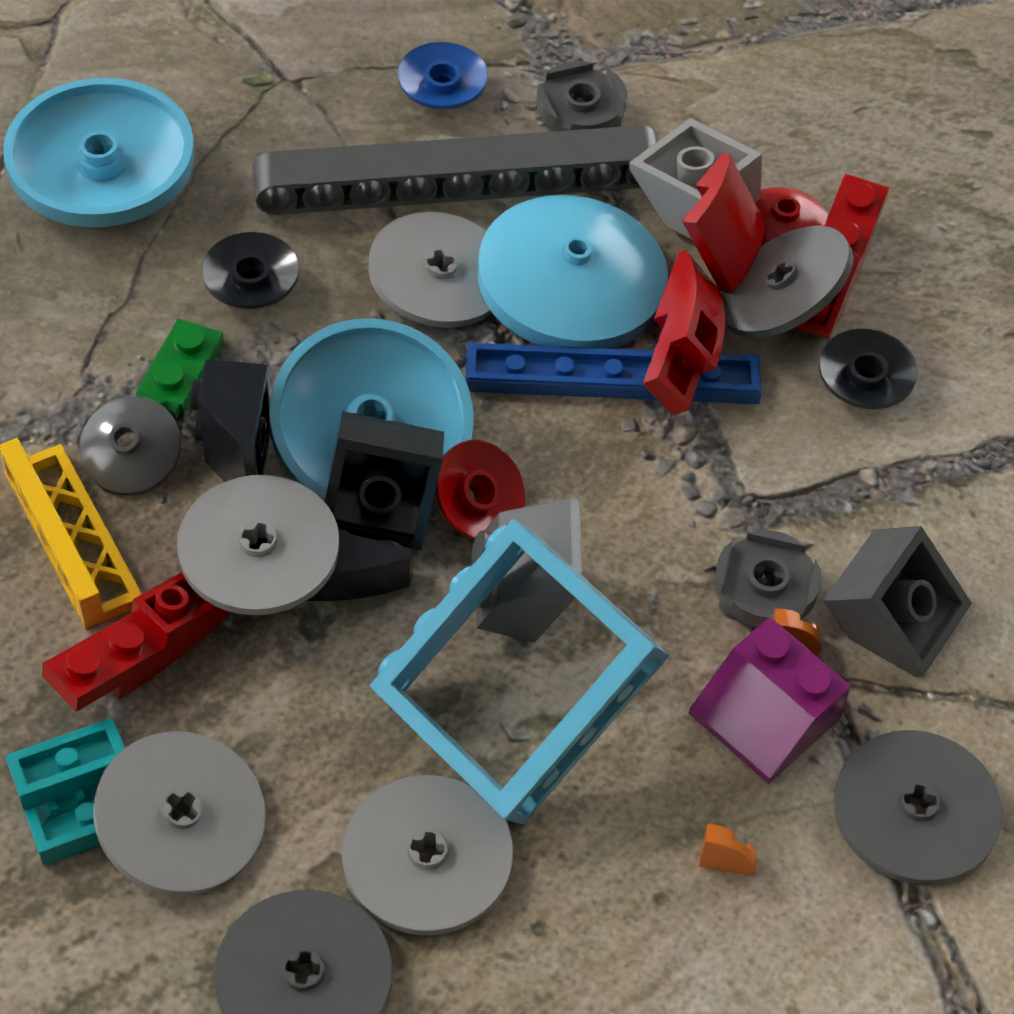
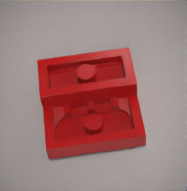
M722 153L696 184L701 198L684 217L682 222L718 289L734 293L757 257L764 237L765 222L731 155Z

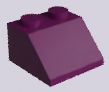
M769 617L731 650L691 705L689 714L769 784L841 719L851 685Z

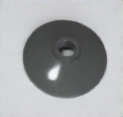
M132 396L113 400L99 408L86 423L80 439L79 451L81 462L89 477L106 491L119 495H135L147 492L167 479L179 460L181 452L179 427L170 412L151 399ZM126 433L134 434V439L130 445L125 447L118 445V440L122 435Z

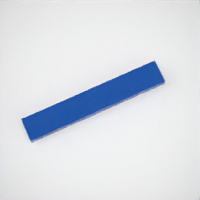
M467 342L465 381L470 392L658 400L643 384L654 351ZM720 354L717 368L700 375L692 401L759 404L761 398L760 356Z

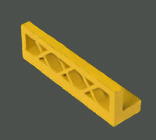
M18 437L0 444V455L5 475L85 630L131 611L133 599L142 593L62 445L59 444L34 455L27 456ZM58 464L62 475L56 487L42 484L36 472ZM68 485L71 488L72 492L66 490ZM60 502L81 507L82 513L76 525L61 521L56 511ZM88 523L90 524L92 530L86 528ZM80 540L102 546L103 550L96 564L82 560L76 549ZM109 561L113 568L106 567ZM100 579L122 584L126 594L102 604L97 585Z

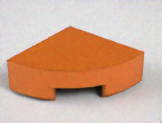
M778 608L774 610L772 619L812 653L821 654L820 628L814 622L810 625L801 621L800 614L793 610Z
M712 823L707 824L701 848L699 867L755 876L757 863L756 848L751 843L743 845L734 840L733 830Z

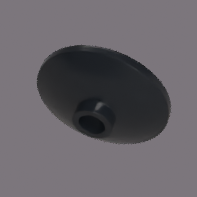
M243 232L220 240L207 252L202 264L203 282L210 294L226 305L242 309L262 308L279 302L293 290L299 276V263L292 248L283 240L260 232Z
M852 329L839 333L826 343L819 359L820 377L827 389L841 401L864 409H884L902 402L914 389L918 375L917 364L911 351L897 338L873 329Z

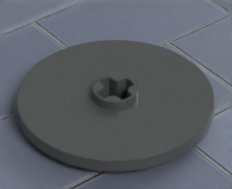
M810 226L787 232L761 246L750 270L734 293L723 291L721 294L725 308V323L729 329L743 337L764 338L791 330L819 313L839 293L852 269L853 252L844 235L834 228Z
M917 730L893 731L866 741L845 761L834 791L836 820L843 837L851 849L876 871L895 880L910 884H944L972 873L992 852L1002 827V802L998 788L989 771L966 748L948 738L929 732ZM911 798L920 799L921 806L927 808L924 815L916 814L914 805L909 804Z
M319 890L283 892L266 898L252 906L228 930L220 945L215 962L214 983L216 996L222 1014H382L387 1005L392 987L390 949L377 923L367 912L350 900ZM301 963L311 964L312 973L315 974L308 977L306 984H297L295 981L294 972L299 971Z

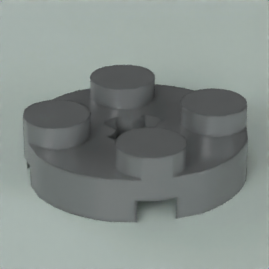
M573 61L555 66L546 73V80L539 84L537 90L538 114L542 121L554 131L622 127L627 104V89L622 79L608 68L606 74L593 70L594 63L585 61ZM581 96L584 101L590 102L581 103L575 101L574 98Z
M757 530L747 533L745 540L738 541L733 546V541L730 542L722 550L717 562L714 586L720 599L719 607L726 617L737 619L744 624L757 628L769 617L772 618L774 610L777 608L798 612L801 621L814 608L821 587V569L816 559L813 564L811 558L804 553L805 546L798 539L778 531ZM764 572H770L774 574L773 579L779 585L767 587L757 582L755 578H761Z

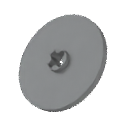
M419 212L400 217L386 225L372 243L368 259V273L372 286L379 297L391 309L414 322L442 328L462 327L477 323L492 314L483 300L477 281L479 250L486 230L468 219L442 212Z
M250 475L221 483L204 493L194 502L181 522L177 537V553L186 581L207 602L233 613L268 615L286 611L302 604L314 596L326 584L335 569L339 556V531L334 515L328 505L308 487L283 477ZM258 538L267 539V543H262L259 550L250 548V545L255 544Z
M168 731L149 735L133 742L119 752L107 766L100 779L93 808L94 825L98 840L112 864L127 878L140 886L158 893L179 896L201 894L225 885L240 874L253 858L261 842L266 813L260 785L252 770L238 754L210 737L183 731ZM182 803H185L191 808L188 817L183 816L178 822L173 820L169 816L172 807L177 808Z
M410 776L390 782L368 796L356 809L343 837V873L355 900L378 922L408 934L440 935L460 930L475 923L485 916L499 901L506 889L512 871L513 844L505 819L470 785L445 776ZM425 845L435 846L436 855L432 856L430 863L420 861L419 853L424 850Z

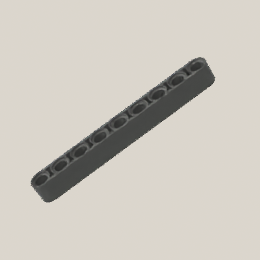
M639 125L272 151L258 156L253 162L255 201L257 207L262 212L281 215L641 188L629 170V162L658 142L659 136L654 128Z

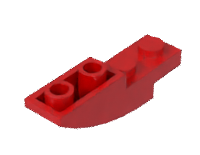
M846 173L844 174L824 226L838 230L850 244L853 252L852 269L846 283L835 298L815 316L795 327L796 329L830 339L866 258L890 187Z
M686 250L679 252L654 317L662 332L643 384L673 416L689 410L700 375L717 368L725 334L726 316L721 292L715 282Z
M181 572L134 598L131 614L43 662L42 677L76 712L110 692L119 700L148 682L187 653L231 612L216 607L199 596Z

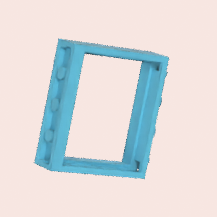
M513 518L507 525L499 527L490 535L485 544L486 550L471 567L464 568L454 577L449 586L450 592L436 608L426 611L418 619L413 629L414 634L400 650L393 651L382 661L378 668L379 675L369 686L505 820L524 824L670 655L537 534ZM526 552L624 641L627 646L510 781L502 787L405 691Z

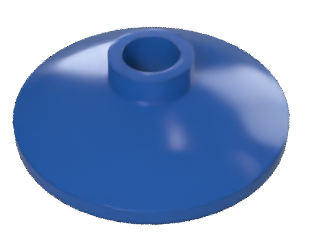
M450 42L427 43L414 48L403 57L398 67V83L403 93L419 105L432 109H455L468 105L483 93L487 84V68L481 57L465 46Z

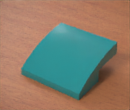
M113 717L4 755L43 866L100 846L93 817L96 790L107 766L125 748Z

